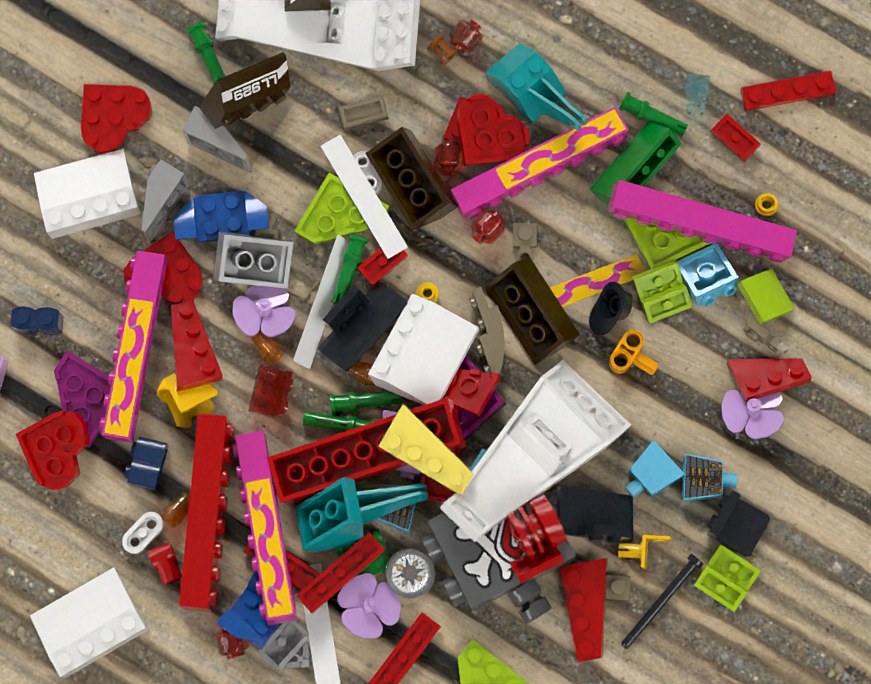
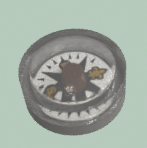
M408 548L402 549L391 556L386 565L385 576L388 585L395 593L405 598H417L424 595L432 587L435 579V568L427 555L419 550Z

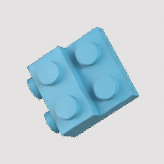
M717 243L676 261L687 290L697 307L702 304L710 306L716 301L717 297L722 295L726 297L731 296L739 288L737 285L739 278Z

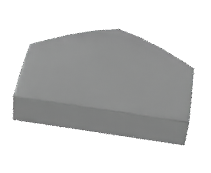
M295 620L284 622L277 628L263 650L259 648L257 653L274 668L309 667L307 631Z

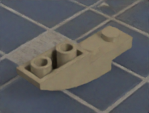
M482 287L472 289L473 297L469 298L473 311L478 310L480 319H477L481 333H486L479 336V343L476 344L477 352L480 358H485L487 364L483 366L485 373L491 374V372L501 375L504 359L502 318L498 306L488 307Z

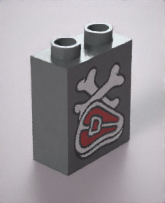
M543 492L541 495H539L538 497H536L535 499H537V498H539V497H541V496H543V495L545 496L544 492ZM529 503L522 507L527 515L532 514ZM518 511L515 512V516L518 520H520L521 518L519 516ZM444 512L428 520V527L431 533L420 538L431 562L434 564L445 559L453 575L442 581L453 606L456 607L466 602L470 612L516 590L533 579L536 580L572 562L576 557L567 540L557 546L564 559L562 563L520 583L510 566V562L522 557L525 553L517 546L510 532L508 519L499 523L474 542ZM546 540L542 541V545L547 544Z

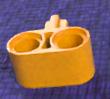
M629 330L624 334L609 360V367L616 374L625 373L634 364L646 373L653 375L659 364L641 353L644 337L638 330ZM634 337L638 340L639 345L630 347L626 340ZM616 357H623L626 360V365L619 367L614 363V359Z

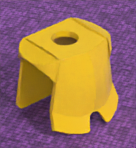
M175 373L164 378L157 390L159 399L167 403L176 426L182 428L192 427L191 419L195 415L198 417V414H211L215 405L210 399L218 394V390L211 383L177 391Z

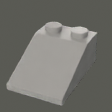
M195 106L182 129L187 143L249 172L251 166L247 155L224 125L215 129L200 108Z
M161 159L158 164H153L148 172L149 177L147 180L141 229L146 239L151 243L189 187L185 174Z
M219 232L213 278L220 282L287 289L293 242Z

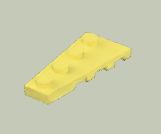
M404 404L401 406L379 447L456 493L463 495L475 474Z

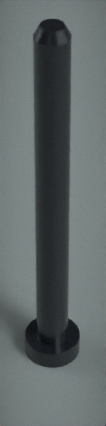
M693 554L687 557L689 562L621 642L622 647L628 649L696 567L700 569L704 565L702 561Z

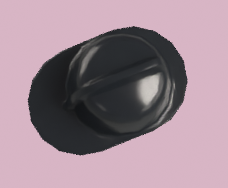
M609 282L606 284L591 310L589 325L592 332L597 335L607 334L613 329L617 321L624 320L631 313V299L633 295L630 292L624 291L619 283Z

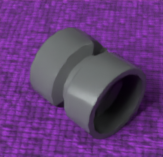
M535 579L508 595L514 606L520 607L519 614L525 624L530 623L552 609L546 597L540 596L541 589Z

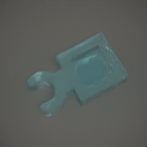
M686 75L685 99H691L687 106L688 115H691L692 107L697 106L700 109V115L703 116L705 105L702 100H708L710 76Z

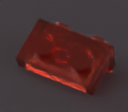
M260 365L248 411L274 419L282 418L288 409V401L286 400L288 392L291 391L293 386V372L281 371Z

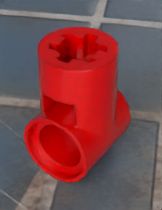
M170 542L147 551L155 571L158 570L160 574L159 577L163 586L182 579L181 571L176 565L178 559Z

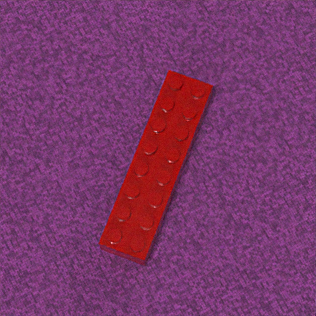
M449 398L410 410L450 451L466 447L454 403ZM396 415L267 457L280 503L289 505L310 498L343 477L353 479L356 483L408 466V463L379 447Z
M198 414L179 607L184 610L213 612V607L218 606L219 593L216 592L215 587L216 583H220L221 568L218 567V559L223 557V545L220 542V535L225 534L226 521H223L222 514L223 511H227L228 506L225 487L229 488L230 473H228L227 464L232 463V450H230L229 442L234 440L235 427L232 426L228 417L224 415Z

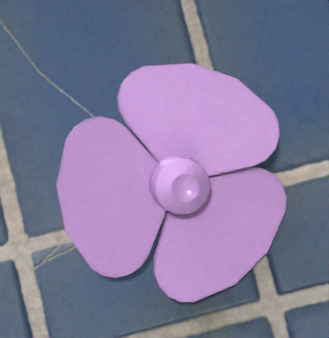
M257 285L248 288L246 297L239 296L233 302L232 315L237 327L247 336L258 334L260 327L261 332L267 337H274L284 333L292 326L295 319L294 309L288 306L277 307L288 301L289 294L287 290Z
M729 390L725 394L721 405L722 419L728 430L733 433H739L745 428V432L750 438L768 437L779 430L784 422V416L778 410L761 409L778 407L782 402V396L777 392L758 399L752 398L745 403L739 391Z
M366 573L356 576L341 589L337 597L338 604L342 608L347 609L341 616L343 625L352 634L361 638H377L381 635L383 627L379 619L385 625H394L399 619L401 610L399 595L390 588L387 582H381L377 585V580L372 574Z

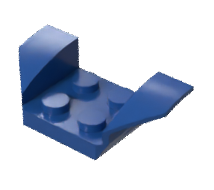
M242 190L193 197L174 217L176 240L195 238L197 242L207 243L218 241L219 232L252 235V230L269 228L267 206Z
M255 572L251 576L245 591L230 610L226 609L216 624L224 628L235 638L244 639L263 650L281 623L269 625L266 619H262L260 605L264 604L263 596H258L256 581H260L259 573Z

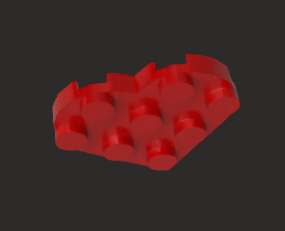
M83 85L81 134L86 145L93 151L102 154L115 151L116 148L126 141L128 132L138 131L141 126L145 125L147 120H150L152 114L151 101L143 89L130 85Z
M476 94L470 96L460 105L457 115L463 165L472 166L506 162L524 153L530 139L527 126L523 125L519 119L514 118V115L504 114L501 105L497 104L489 95Z
M171 231L143 250L144 252L163 254L168 260L161 296L167 302L178 304L191 300L194 301L201 294L200 291L203 287L201 271L181 241L176 240L174 231ZM131 260L123 269L125 284H127L128 279H132L133 271H130Z
M55 412L16 433L31 472L39 485L45 486L47 489L61 490L67 488L79 477L80 468L77 455L89 445L90 437L87 424L78 412Z

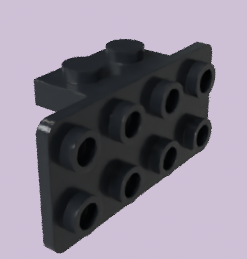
M377 282L366 295L354 285L322 319L332 332L320 344L318 350L344 371H350L401 315L408 301L383 282Z
M559 486L557 488V517L565 535L588 538L590 542L606 540L607 544L631 543L633 541V498L630 495L569 486Z

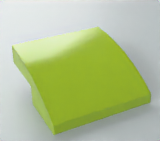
M675 260L632 276L639 301L649 324L693 307L687 287L683 283L678 263Z
M773 269L751 276L737 284L760 325L773 319L776 320L796 310Z
M720 544L694 586L735 612L760 574L761 569L725 545Z

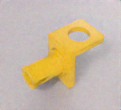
M643 535V540L640 544L621 543L618 548L628 551H618V557L639 558L641 568L647 570L648 542H672V537Z

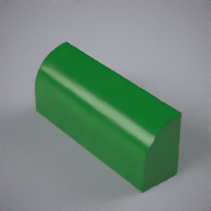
M648 121L589 190L609 206L613 185L617 181L622 180L645 187L682 143L670 128Z

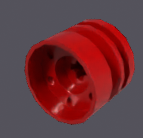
M544 495L529 502L532 514L527 515L521 507L517 508L520 520L517 519L512 511L506 514L510 532L519 549L526 554L529 560L535 558L532 546H535L537 551L543 554L542 541L546 540L552 548L567 541L561 523Z

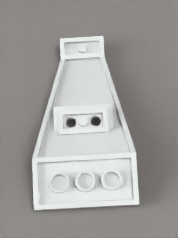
M219 0L215 39L219 41L243 39L375 71L415 66L420 0H331V10L285 12L284 0Z
M562 360L541 376L472 470L475 475L464 494L455 493L444 502L440 509L467 536L476 542L492 528L507 519V513L511 511L513 513L517 512V508L524 507L605 450L626 432L631 424Z

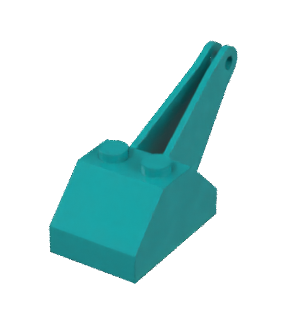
M522 43L517 44L486 71V77L531 125L544 114L577 131L582 128L579 123L584 126L588 123L583 114L564 98L566 90L553 69L536 51Z
M343 477L295 507L303 551L314 553L351 545L363 538V524L428 499V493L425 492L427 490L426 485L415 484L356 492L354 480Z

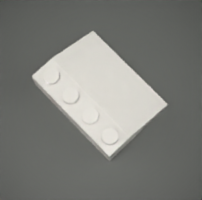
M124 149L34 173L46 232L51 239L141 214Z
M412 294L368 375L376 386L422 405L441 400L474 341L479 327L430 300Z
M115 567L30 615L51 662L59 676L64 679L149 630Z

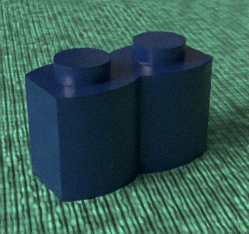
M25 306L16 307L11 312V327L16 332L24 335H32L38 332L50 336L63 333L64 316L57 309L51 307H42L36 310Z
M139 437L137 442H133L130 453L131 456H134L131 465H127L124 475L127 483L131 486L157 491L168 452V444Z

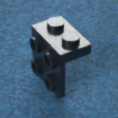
M732 490L729 495L724 494L718 506L721 509L718 515L713 514L706 526L709 528L707 536L737 553L749 557L767 527L770 516L739 499L741 495Z

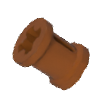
M442 35L437 36L427 47L429 52H433L441 60L442 65L449 63L458 52L456 48L452 49L444 41Z

